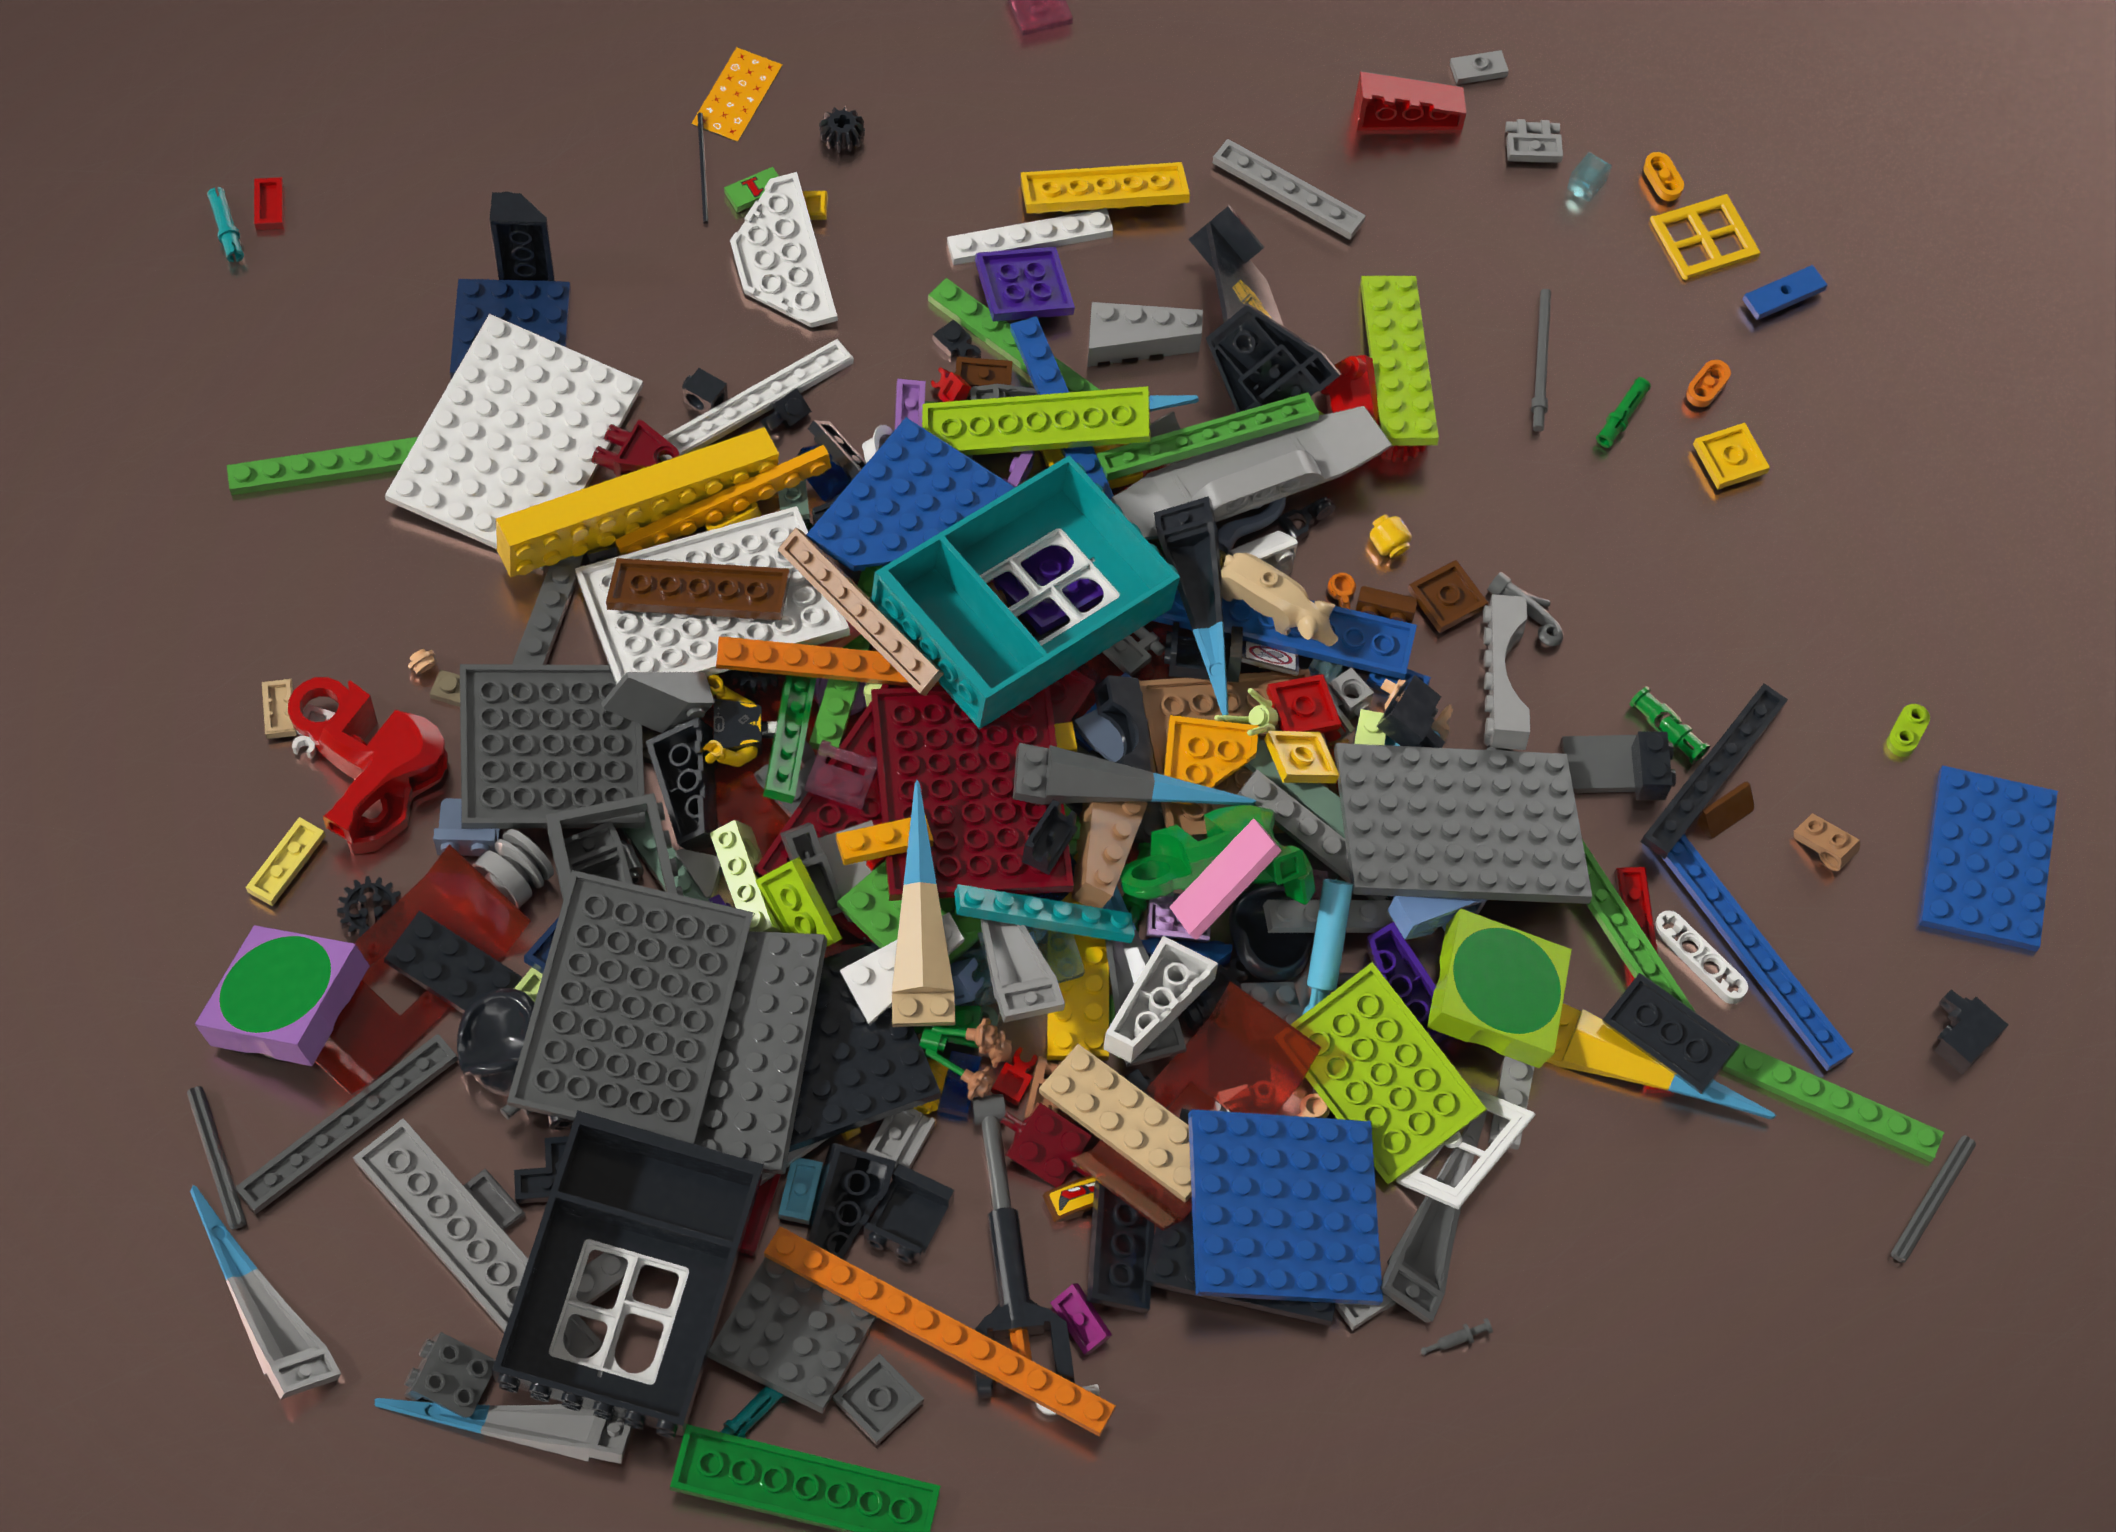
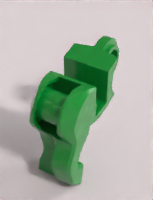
M1252 805L1223 807L1204 814L1208 838L1201 841L1194 839L1178 825L1151 832V856L1137 859L1125 865L1119 878L1122 890L1139 899L1164 897L1177 889L1185 891L1254 818L1263 826L1282 851L1252 883L1276 882L1277 885L1284 883L1286 895L1304 905L1308 904L1314 895L1315 883L1313 869L1303 850L1294 846H1282L1274 838V810Z

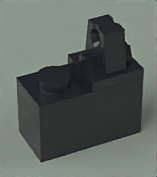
M1414 675L1398 688L1376 727L1400 746L1442 748L1445 741L1431 728L1435 721L1433 718L1438 712L1436 706L1442 696Z
M1951 989L1941 999L1939 1005L1949 1014L1948 1018L1952 1023L1937 1037L1941 1042L1935 1051L1963 1075L2001 1037L2009 1024L1978 997H1975L1973 1000L1967 997L1964 999Z

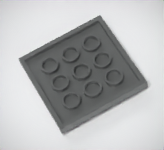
M765 1257L709 1349L708 1358L823 1413L877 1317Z

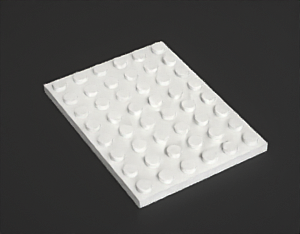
M489 314L387 490L385 499L497 549L496 518L588 487L599 465L591 462L594 451H596L598 446L609 449L611 443L604 440L605 433L609 429L610 424L621 427L643 387V381Z
M795 506L575 568L576 577L616 685L626 672H705L706 677L728 671V669L716 668L719 636L805 645H818L849 636L850 629L846 619L778 551V548L795 527L802 530L805 534L808 533L798 507ZM616 558L789 568L791 575L782 620L607 610L606 599Z

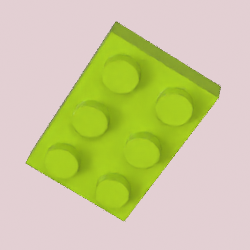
M800 857L755 880L782 933L824 934L828 939L827 946L842 939Z

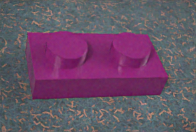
M1078 1283L1071 1284L1050 1302L1058 1316L1067 1322L1068 1331L1084 1355L1091 1354L1113 1336L1092 1303L1087 1301V1296Z

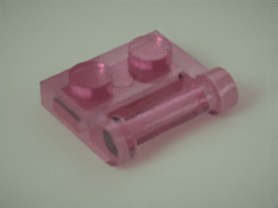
M822 740L807 780L805 791L862 809L877 771L876 757L871 755L868 758L832 746V742ZM830 757L866 769L865 774L862 776L826 764V759Z

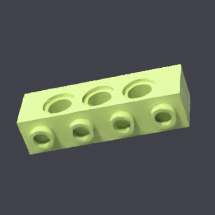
M733 820L710 832L735 907L753 912L749 931L782 933L755 881L759 877L755 875L754 869L761 861L762 855L752 827Z

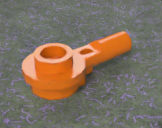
M1347 573L1335 574L1328 582V592L1333 598L1338 600L1339 607L1351 609L1349 599L1353 597L1356 591V583L1352 576Z

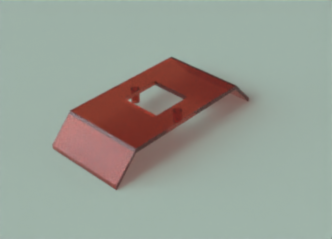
M449 844L428 873L354 944H356L370 965L369 970L394 946L420 910L499 961L507 954L531 923V920ZM361 980L352 998L338 1015L333 1031L315 1062L352 1096L373 1083L452 1006L426 990L404 1013L399 1015Z
M1230 981L1210 1018L1186 1044V1052L1177 1054L1144 1093L1168 1109L1192 1083L1230 1112L1275 1115L1299 1088L1321 1047ZM1100 1140L1092 1150L1071 1159L1074 1164L1161 1230H1165L1183 1221L1192 1211V1196L1186 1202L1182 1201L1103 1140Z

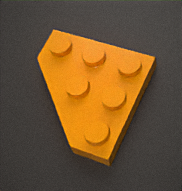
M1170 715L1164 775L1215 788L1255 758L1258 734L1249 736L1247 732L1259 726ZM1172 802V803L1189 804V805H1192V804H1193V803H1186V802Z

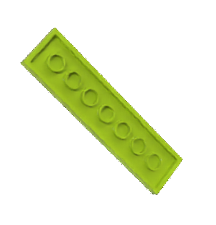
M1361 276L1360 285L1369 355L1373 359L1380 428L1393 446L1438 445L1439 435L1416 276Z
M1146 386L925 403L922 405V428L966 456L1151 442L1149 387Z

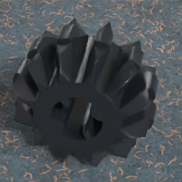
M846 106L842 110L834 107L832 113L825 112L823 120L819 123L820 138L823 143L827 144L828 149L836 147L838 153H840L842 149L846 148L851 152L852 146L859 147L861 139H864V120L862 116H858L856 109L848 112Z

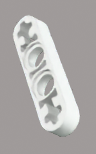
M1670 910L1660 913L1654 923L1657 937L1723 1001L1729 1004L1741 1002L1748 991V984L1745 978L1679 914ZM1672 922L1674 924L1673 929L1663 928L1664 923L1668 924ZM1680 932H1683V934H1681V936L1679 937L1678 941H1676V935L1679 936ZM1687 940L1693 941L1697 945L1698 951L1695 953L1686 952L1682 947V942ZM1708 961L1714 962L1718 965L1719 972L1710 974L1706 972L1703 964ZM1725 973L1727 975L1726 979H1723L1721 983H1719L1718 981L1722 978L1723 974ZM1729 986H1738L1737 992L1733 991L1730 993L1727 990Z

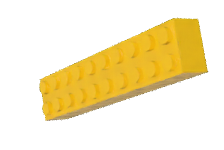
M763 427L496 518L497 552L511 578L517 575H526L534 569L546 565H555L560 560L570 556H581L587 551L600 546L607 547L615 542L614 540L778 466L779 452L766 428Z

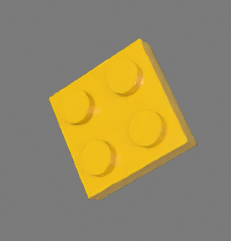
M1746 423L1694 440L1693 446L1717 489L1767 474L1770 469Z
M1267 732L1264 741L1283 783H1336L1339 773L1320 732Z

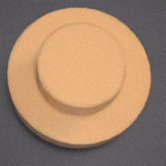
M421 649L415 652L410 657L409 669L411 671L414 670L417 675L431 669L437 663L434 658V651Z

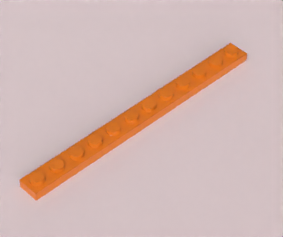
M781 1226L764 1251V1257L1099 1437L1116 1409V1405Z

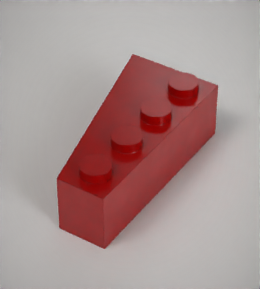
M1360 72L1354 101L1356 130H1463L1466 117L1463 87Z

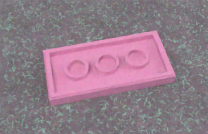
M1253 818L1169 908L1188 934L1197 940L1282 850L1263 826Z

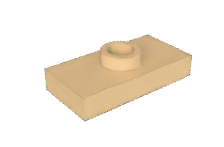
M292 679L262 682L265 735L267 739L297 736V731L293 727L288 715V700L294 691Z

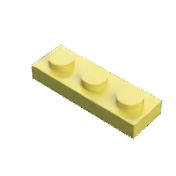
M299 817L246 886L247 892L273 907L326 837L325 832Z

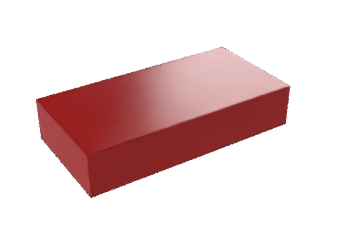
M282 177L254 179V225L256 230L284 229V183Z

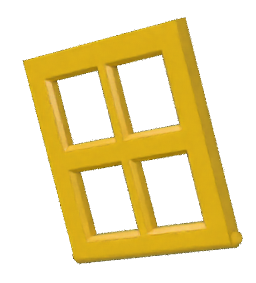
M1728 194L1650 217L1654 229L1683 280L1759 257L1761 253ZM1721 208L1730 225L1708 232L1699 214ZM1688 218L1697 235L1675 242L1666 225ZM1735 232L1744 249L1722 256L1713 238ZM1701 242L1710 260L1688 266L1679 249Z

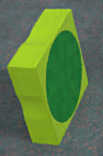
M1460 909L1446 924L1439 960L1440 976L1433 992L1427 1028L1465 1042L1484 1045L1501 1055L1540 1068L1555 1054L1572 949Z

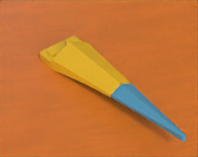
M1563 1003L1555 1054L1546 1062L1561 1068L1602 1075L1679 1093L1767 1119L1775 1118L1776 1115L1770 1110L1716 1081L1710 1084L1703 1095L1606 1026L1601 1018L1584 1009L1580 1011Z

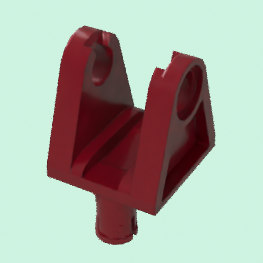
M638 419L631 432L610 424L609 429L605 433L604 440L622 448L619 454L598 446L592 455L591 462L614 471L616 477L662 462L659 458L662 455H670L673 458L680 455L674 445L647 423Z

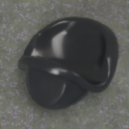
M1276 882L1254 884L1236 900L1230 910L1229 928L1234 948L1244 967L1256 978L1266 982L1289 981L1298 976L1306 967L1312 953L1314 933H1268L1263 907L1264 903L1267 900L1294 899L1286 895L1284 883L1277 885Z
M498 988L485 992L468 1005L459 1024L457 1054L462 1073L465 1076L473 1075L481 1086L498 1095L508 1096L511 1090L535 1004L528 994L514 988Z

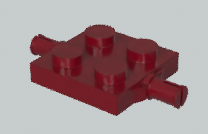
M1038 1102L1031 1114L1023 1121L1008 1111L1004 1114V1117L1007 1119L1002 1118L1000 1123L1015 1131L1013 1143L1005 1156L1053 1187L1061 1186L1067 1175L1073 1170L1085 1177L1092 1174L1083 1168L1091 1173L1095 1172V1167L1081 1160L1083 1149L1092 1136L1050 1108Z

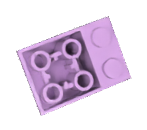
M1172 892L1164 897L1149 899L1146 936L1159 938L1165 936L1169 939L1208 942L1210 940V927L1195 940L1188 934L1169 908L1181 894Z

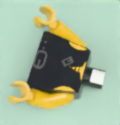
M712 675L707 680L711 685L709 687L712 696L716 694L717 699H714V740L709 741L703 747L704 751L710 752L705 756V761L709 764L715 762L740 767L762 754V739H774L777 721H762V706L723 686L722 679L717 675Z

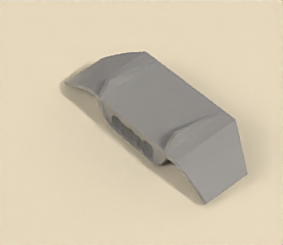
M1360 406L1345 411L1319 415V420L1209 451L1153 471L1126 490L1113 496L1111 501L1121 508L1123 515L1131 523L1138 526L1146 540L1158 539L1154 512L1209 496L1213 505L1215 521L1218 522L1338 478L1360 467L1393 445L1367 408Z

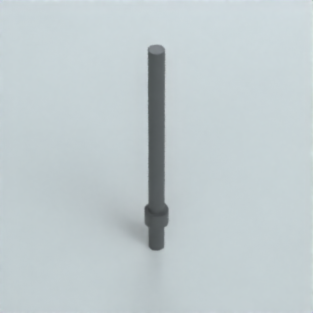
M1542 289L1540 292L1535 397L1531 401V411L1534 413L1533 430L1536 432L1544 430L1545 414L1548 412L1546 384L1551 311L1550 289Z

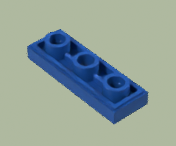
M1811 265L1744 294L1742 300L1756 320H1759L1825 291L1827 283L1814 265Z

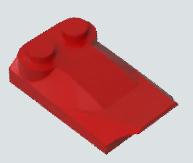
M1366 355L1349 356L1336 363L1334 366L1341 375L1320 391L1321 394L1326 396L1328 413L1364 406L1380 427L1373 359Z

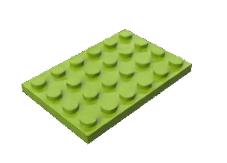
M1373 962L1275 1036L1276 1040L1337 1119L1371 1121L1374 1168L1387 1185H1390L1487 1110Z

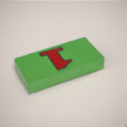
M771 167L724 187V193L738 213L752 207L755 201L758 202L765 191L768 181L779 176L775 169Z

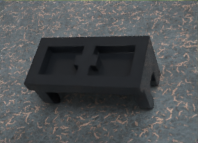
M1054 799L1024 844L1022 859L1023 863L1047 875H1050L1078 829L1075 826V812L1071 811L1068 816L1063 815L1060 811L1062 809L1061 803Z

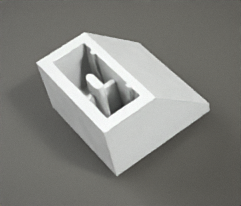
M1276 531L1228 551V554L1231 556L1235 553L1252 554L1284 574L1289 575L1293 570L1298 542L1294 537L1281 531Z

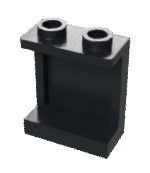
M1173 622V632L1167 631L1164 664L1169 665V676L1210 680L1196 638L1179 636V622ZM1232 626L1230 641L1224 640L1227 682L1239 683L1243 627Z
M898 1163L892 1174V1182L887 1193L880 1202L870 1223H866L864 1227V1238L867 1239L868 1244L876 1249L883 1250L886 1248L894 1252L898 1259L906 1263H912L913 1261L920 1265L954 1201L955 1190Z

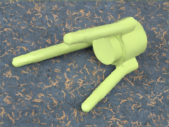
M1252 688L1248 689V693L1261 705L1255 706L1250 711L1249 716L1216 715L1214 717L1216 721L1258 725L1259 727L1248 730L1247 734L1249 736L1275 731V726L1279 720L1277 711L1272 708V701L1266 700Z

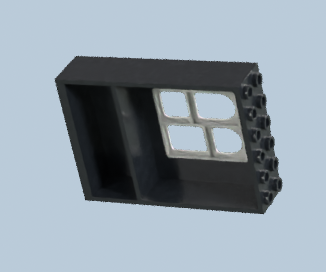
M577 1110L492 1369L495 1382L500 1383L499 1388L512 1393H517L518 1389L531 1392V1398L543 1402H549L550 1398L563 1401L561 1406L574 1411H580L581 1407L594 1410V1416L605 1420H612L613 1416L625 1419L624 1424L632 1428L643 1430L644 1425L656 1428V1434L663 1437L675 1439L676 1435L683 1436L762 1181L764 1164ZM593 1250L623 1257L628 1261L619 1295L612 1309L584 1303L576 1297L589 1254ZM643 1265L654 1266L678 1274L679 1281L669 1308L663 1309L633 1299L632 1294ZM573 1314L604 1322L608 1327L603 1345L592 1357L585 1359L576 1358L565 1349L563 1343L564 1332L568 1319ZM628 1314L656 1320L664 1326L651 1366L637 1374L622 1370L616 1363L614 1356L622 1325Z

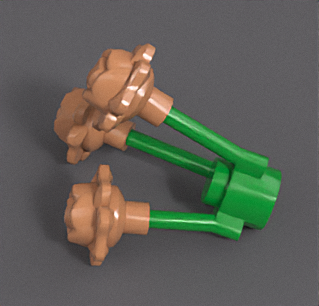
M983 1018L981 1024L976 1029L967 1028V1030L940 1026H925L919 1044L922 1049L926 1050V1057L941 1063L960 1075L961 1080L968 1083L969 1100L975 1096L983 1098L992 1088L993 1079L989 1075L990 1067L987 1066L984 1070L973 1073L968 1069L963 1070L937 1052H944L947 1042L979 1048L980 1054H989L994 1068L1000 1062L1008 1061L1012 1052V1041L1006 1039L1003 1030H1000L999 1033L997 1032L998 1028L991 1025L990 1018Z

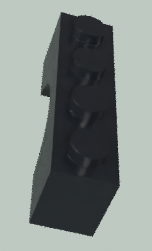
M1108 675L1093 690L1098 715L1104 717L1116 727L1123 741V756L1116 763L1157 773L1139 679Z

